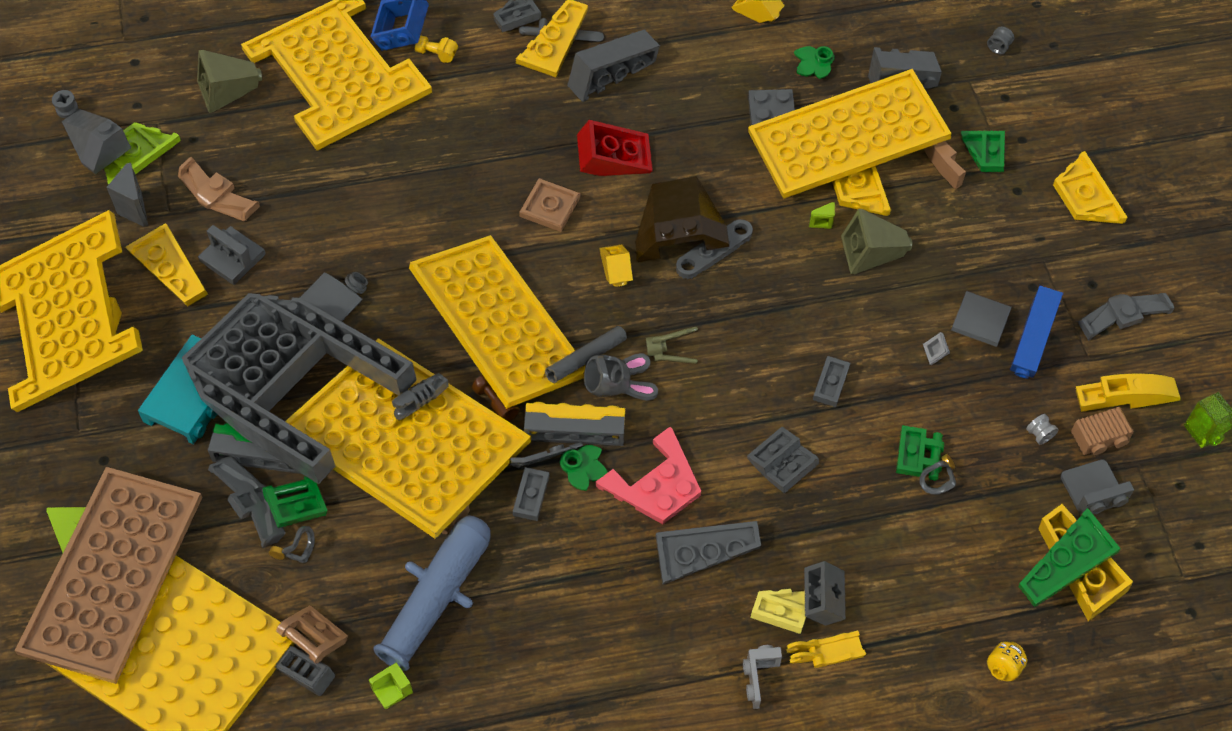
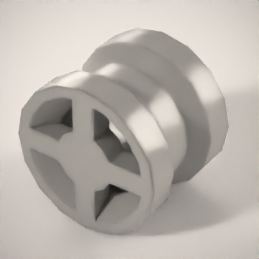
M1046 414L1035 418L1026 428L1030 434L1035 435L1036 442L1039 445L1048 442L1059 431L1055 425L1050 424L1049 417Z

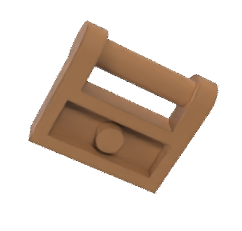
M310 605L283 620L276 629L278 634L282 637H288L309 654L310 660L315 664H318L326 655L344 645L348 638L347 634ZM296 627L298 630H300V631H301L303 634H305L309 639H311L314 643H316V644L318 645V647H316L313 643H311L308 639H306L303 635H301V634H300L298 631H296L294 628Z

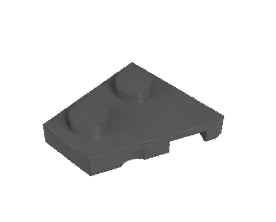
M510 0L503 8H500L493 14L494 21L502 33L542 19L541 12L533 0Z

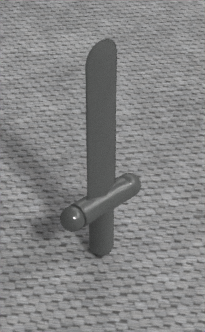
M546 18L540 19L539 27L522 26L519 28V33L521 35L538 36L540 30L545 25H548V21ZM578 30L574 40L599 42L604 39V34L598 31Z

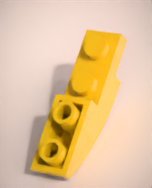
M1110 375L1101 377V382L1076 386V394L1081 412L1129 404L1130 409L1180 401L1175 379L1162 375Z

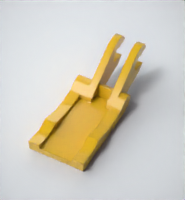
M858 630L825 639L794 642L787 645L788 649H786L787 653H795L790 656V663L813 661L815 668L862 658L866 655L859 639L860 634Z

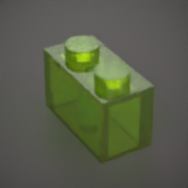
M1217 392L1197 403L1184 426L1201 448L1210 444L1215 446L1224 440L1225 437L1223 435L1232 428V408L1222 395Z

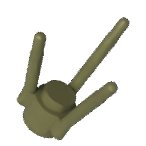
M692 327L662 336L646 337L648 356H654L655 361L668 360L696 364L698 362L697 359L663 355L662 352H667L666 340L695 332L698 328Z

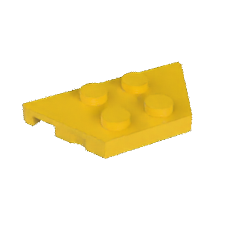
M1085 151L1081 152L1078 159L1071 163L1065 172L1055 179L1053 186L1075 220L1120 224L1126 222L1128 217Z
M876 166L832 181L840 206L857 210L864 209L868 212L884 216L890 215L891 209Z

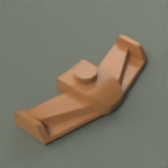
M189 157L179 167L178 177L197 198L198 203L207 209L215 210L245 222L260 207L258 201H252L231 193L235 189L233 183L217 172L209 178L192 157Z

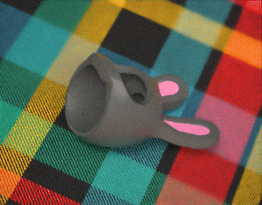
M644 353L634 354L623 360L607 355H595L586 364L584 372L585 386L595 396L612 397L624 393L646 401L655 399L658 394V388L655 384L630 380V375L643 373L650 366V359Z

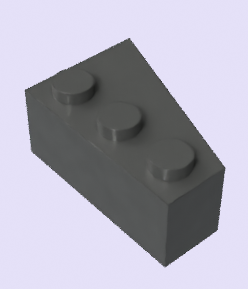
M874 47L868 77L870 83L913 69L923 87L929 89L938 86L942 72L934 52L910 50L909 53H899L898 49H892L891 52H887Z

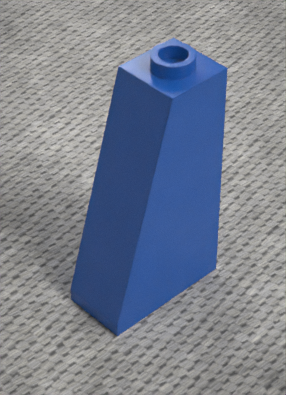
M1039 286L1032 301L1010 371L1015 372L1016 376L1027 379L1029 377L1033 378L1036 374L1063 295L1062 292Z

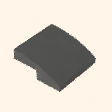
M325 272L300 297L341 322L362 301V298L350 288Z
M966 291L951 331L997 347L1012 307Z
M784 427L778 429L747 455V459L783 493L787 492L819 464V458L801 446L800 439Z

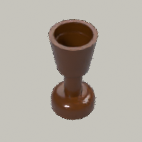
M483 375L473 382V391L478 395L486 394L492 401V409L501 418L510 422L519 414L520 408L517 405L506 409Z

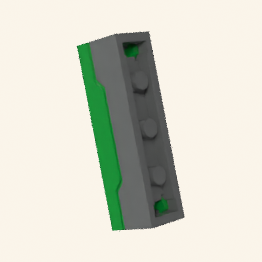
M215 424L214 433L208 448L212 462H218L232 456L242 466L302 474L244 438L229 424Z

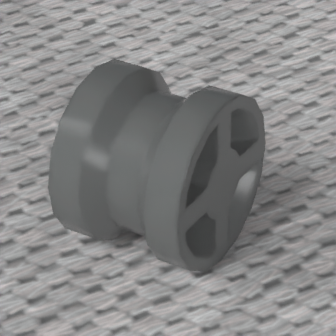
M997 27L993 35L988 39L987 45L992 52L1004 54L1008 50L1009 45L1013 43L1014 34L1006 27Z
M61 90L52 96L53 106L57 115L61 118H67L79 109L71 91Z

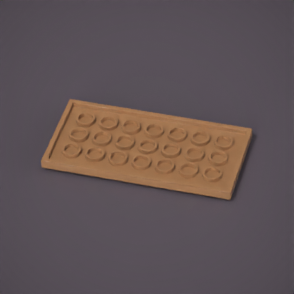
M106 467L15 649L17 655L117 684L202 500L201 493Z

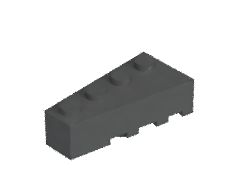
M644 29L595 47L581 50L575 54L567 86L584 102L589 99V94L595 91L599 94L604 91L605 85L613 81L617 84L623 80L627 73L631 72L634 74L654 63L660 45Z

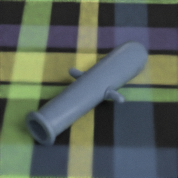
M469 515L457 521L428 568L423 569L411 561L406 563V570L418 577L419 582L381 644L373 647L374 653L389 666L397 662L402 671L408 670L410 668L408 662L449 602L454 600L465 608H470L473 605L470 598L459 592V588L489 545L491 538L490 528L483 520Z

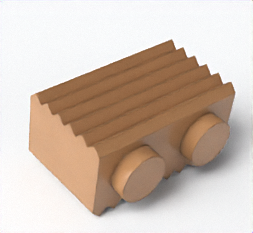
M1120 407L1113 408L1112 410L1109 409L1090 417L1087 416L1081 420L1078 419L1071 430L1083 455L1090 453L1099 455L1112 446L1121 448L1129 443L1134 432Z

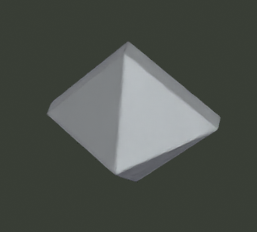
M942 332L923 344L931 365L950 353Z

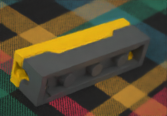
M543 402L526 403L524 432L531 436V441L581 442L582 444L623 446L625 408L617 406L595 407L590 404L574 406L567 403H560L558 405L545 404Z

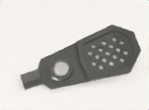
M579 442L565 448L561 444L550 448V453L544 451L524 458H510V465L519 469L564 454L568 450L581 448L583 445Z

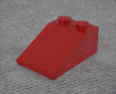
M588 120L578 132L580 172L597 176L647 174L652 172L649 134L593 120Z

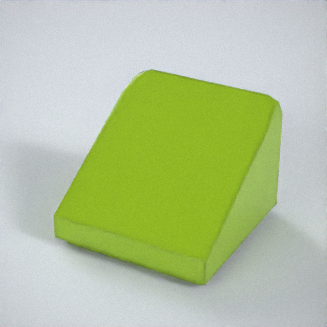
M835 202L811 211L809 227L831 229L835 216Z

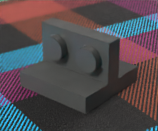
M212 225L207 230L211 245L198 258L202 264L235 285L266 253L265 249L230 226L226 230H220Z

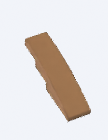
M946 141L924 148L928 158L956 190L962 186L966 171L955 162L957 152Z

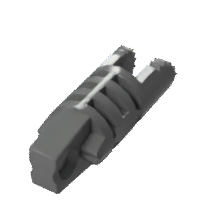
M438 373L422 380L392 400V405L396 408L394 411L396 419H404L420 407L428 404L431 400H434L449 387L448 380Z

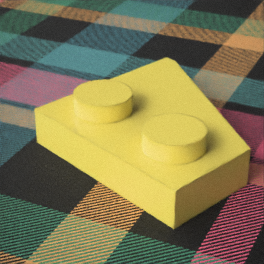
M781 589L777 592L771 590L759 591L750 618L801 634L806 619L805 591L792 592L791 589Z

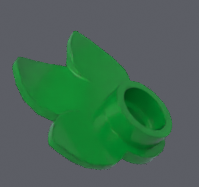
M806 46L794 51V55L801 60L797 67V74L801 76L815 74L817 78L822 79L831 72L830 65L834 62V54L829 47L822 46L815 49L811 46Z
M586 445L578 451L568 450L561 456L560 466L563 471L568 473V481L576 489L586 491L589 487V481L595 482L608 473L604 465L597 460L601 455V448ZM570 461H575L577 464L569 465L568 463Z

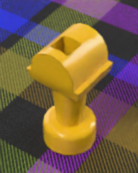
M420 35L419 42L415 43V52L424 54L426 51L436 53L443 63L451 62L458 49V44L446 37L442 38L440 43L429 42L426 36Z

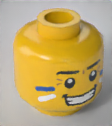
M1001 642L994 648L987 660L991 674L996 679L1007 682L1018 678L1027 664L1025 651L1019 644L1014 642Z

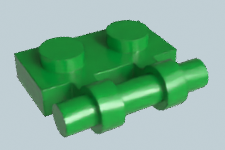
M902 425L896 473L920 477L923 469L939 462L941 453L944 451L943 434L935 432L933 433V438L930 439L926 438L927 429ZM925 449L931 452L930 458L924 457ZM942 467L929 472L928 478L934 481L938 480Z

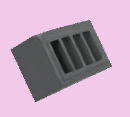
M290 646L275 665V668L309 691L321 696L335 678L334 672L330 667L321 662L315 664L310 660L309 655ZM295 656L298 657L291 668H287ZM305 662V664H304V666L301 668V670H300L298 673H296V672L299 670V668L302 666V664ZM312 668H315L309 675V677L306 679V676L309 674Z

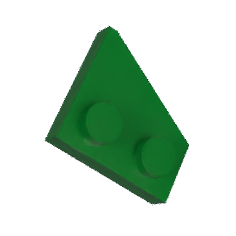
M961 131V140L981 172H1004L1005 131Z

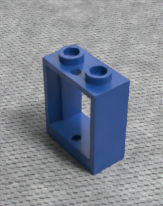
M381 0L370 37L382 51L418 43L429 3L426 0ZM408 15L405 27L393 29L396 17Z

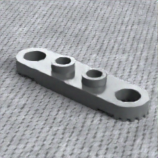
M742 219L732 222L727 226L730 247L706 250L705 241L677 260V274L683 279H693L702 271L707 270L738 249L746 241H749L753 232L752 225ZM742 227V229L745 228L747 233L740 235L735 230ZM690 263L694 268L692 270H684L682 266L683 264Z

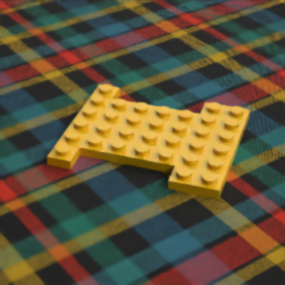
M332 0L241 44L242 50L251 62L256 63L273 55L311 106L294 115V119L317 151L432 93L431 85L410 59L390 68L351 19V16L366 9L363 0Z
M110 210L0 265V313L14 306L17 308L28 379L8 388L11 409L16 412L143 351L139 330L135 327H131L116 335L102 265L103 261L122 252L115 214Z

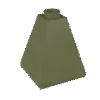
M206 50L198 51L197 82L209 113L258 88V81H262L261 70L255 67L254 62Z
M864 209L857 210L841 235L850 274H857L904 257L906 252L912 248V239L908 237L906 230Z

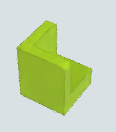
M397 662L369 679L371 689L384 709H388L413 693L411 683Z

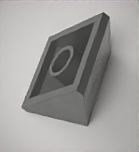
M127 163L109 183L107 190L118 215L146 227L148 226L142 191L132 164Z

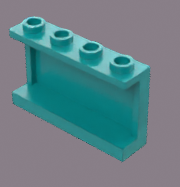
M193 334L138 409L143 423L152 426L156 422L186 436L191 444H195L197 439L204 435L210 420L217 416V413L201 400L182 360V357L202 339Z

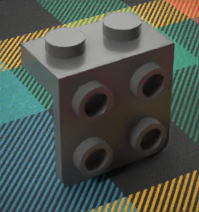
M1098 460L1063 471L1061 474V480L1080 516L1087 508L1092 514H1098L1112 507L1123 506L1129 502V498L1134 491L1130 481L1118 484L1105 460Z

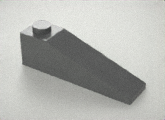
M79 109L62 121L81 163L94 174H97L131 149L123 129L110 119Z

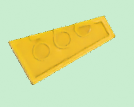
M566 0L552 16V20L548 25H545L540 30V34L535 40H531L527 45V49L518 55L516 64L557 77L585 18L588 5L574 0Z

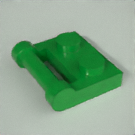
M306 476L304 480L276 487L271 485L263 487L265 501L268 502L278 528L326 516L328 510L317 483ZM306 489L307 491H309L279 500L277 499L278 496L298 492L301 490Z

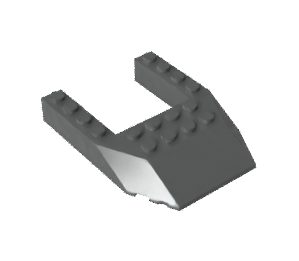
M248 293L182 357L194 386L205 404L244 438L318 484L335 468L330 449L269 411L326 353L398 396L407 391L417 380L411 361L307 301L294 297L291 300H284L273 295L261 296L260 294Z

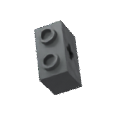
M826 561L805 567V617L825 626L845 620V571Z

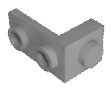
M763 645L758 647V649H750L747 659H743L744 675H749L750 684L746 685L747 699L752 701L753 709H759L761 702L757 668L780 667L782 659L781 647L773 648L772 645Z

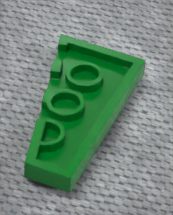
M1087 508L1062 538L1053 545L1044 558L1019 583L1018 587L1035 608L1119 553L1121 548Z

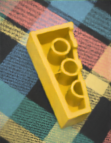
M1063 504L1043 517L1039 526V531L1049 550L1062 538L1071 525L1077 521ZM1110 558L1071 583L1069 587L1089 622L1126 594L1133 581Z

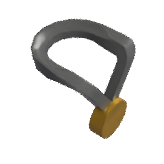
M948 454L942 456V461L922 471L920 485L925 492L941 494L955 487L956 479L952 471L955 465ZM939 467H946L950 477L948 482L938 488H932L926 484L925 476L929 472Z
M310 526L300 527L291 546L283 549L272 546L269 555L279 560L287 557L301 563L307 562L314 547L315 537L313 529ZM306 532L308 543L302 556L290 553L296 549L302 533Z

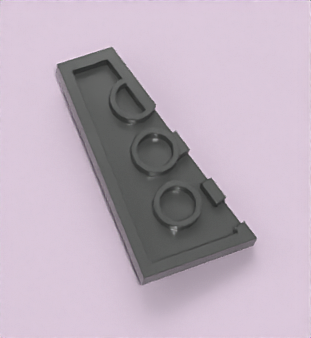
M757 521L656 532L655 535L662 585L761 547Z

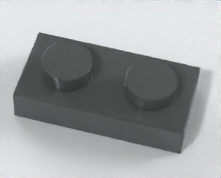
M827 356L813 396L814 401L833 407L837 406L850 367L849 362Z
M525 467L513 508V516L538 521L550 477L549 472Z

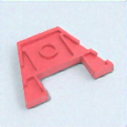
M671 427L653 439V444L667 460L635 484L629 486L614 469L596 481L598 489L606 490L613 494L614 498L633 505L637 511L661 524H665L701 496V489Z

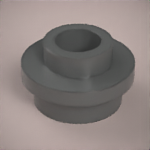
M353 272L345 278L346 286L353 292L362 294L366 291L368 281L362 274Z

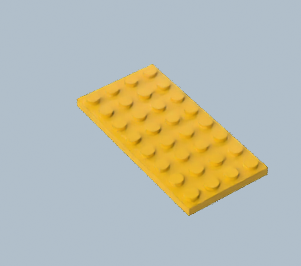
M913 69L748 127V132L783 199L951 139L949 128Z
M491 235L410 262V271L506 409L584 378L586 365L556 383L550 382L546 377L545 369L573 353L575 350Z

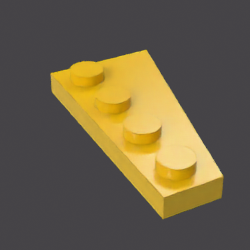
M166 223L125 247L187 307L208 295Z

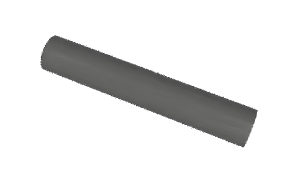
M616 326L545 369L546 377L550 382L556 383L586 365L591 357L602 355L627 339L626 332L622 327Z

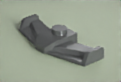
M1166 293L1132 297L1119 294L1110 297L1107 303L1077 322L1088 341H1090L1094 336L1114 323H1117L1118 327L1123 329L1141 323L1144 318L1142 315L1171 314L1174 310V305Z
M232 456L210 464L208 470L235 492L229 495L228 502L239 518L252 517L261 540L262 548L277 543L286 533L283 527H277L268 502L265 501L263 487L266 486L260 483Z

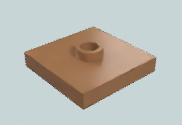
M539 178L519 212L520 217L562 232L580 199V193Z

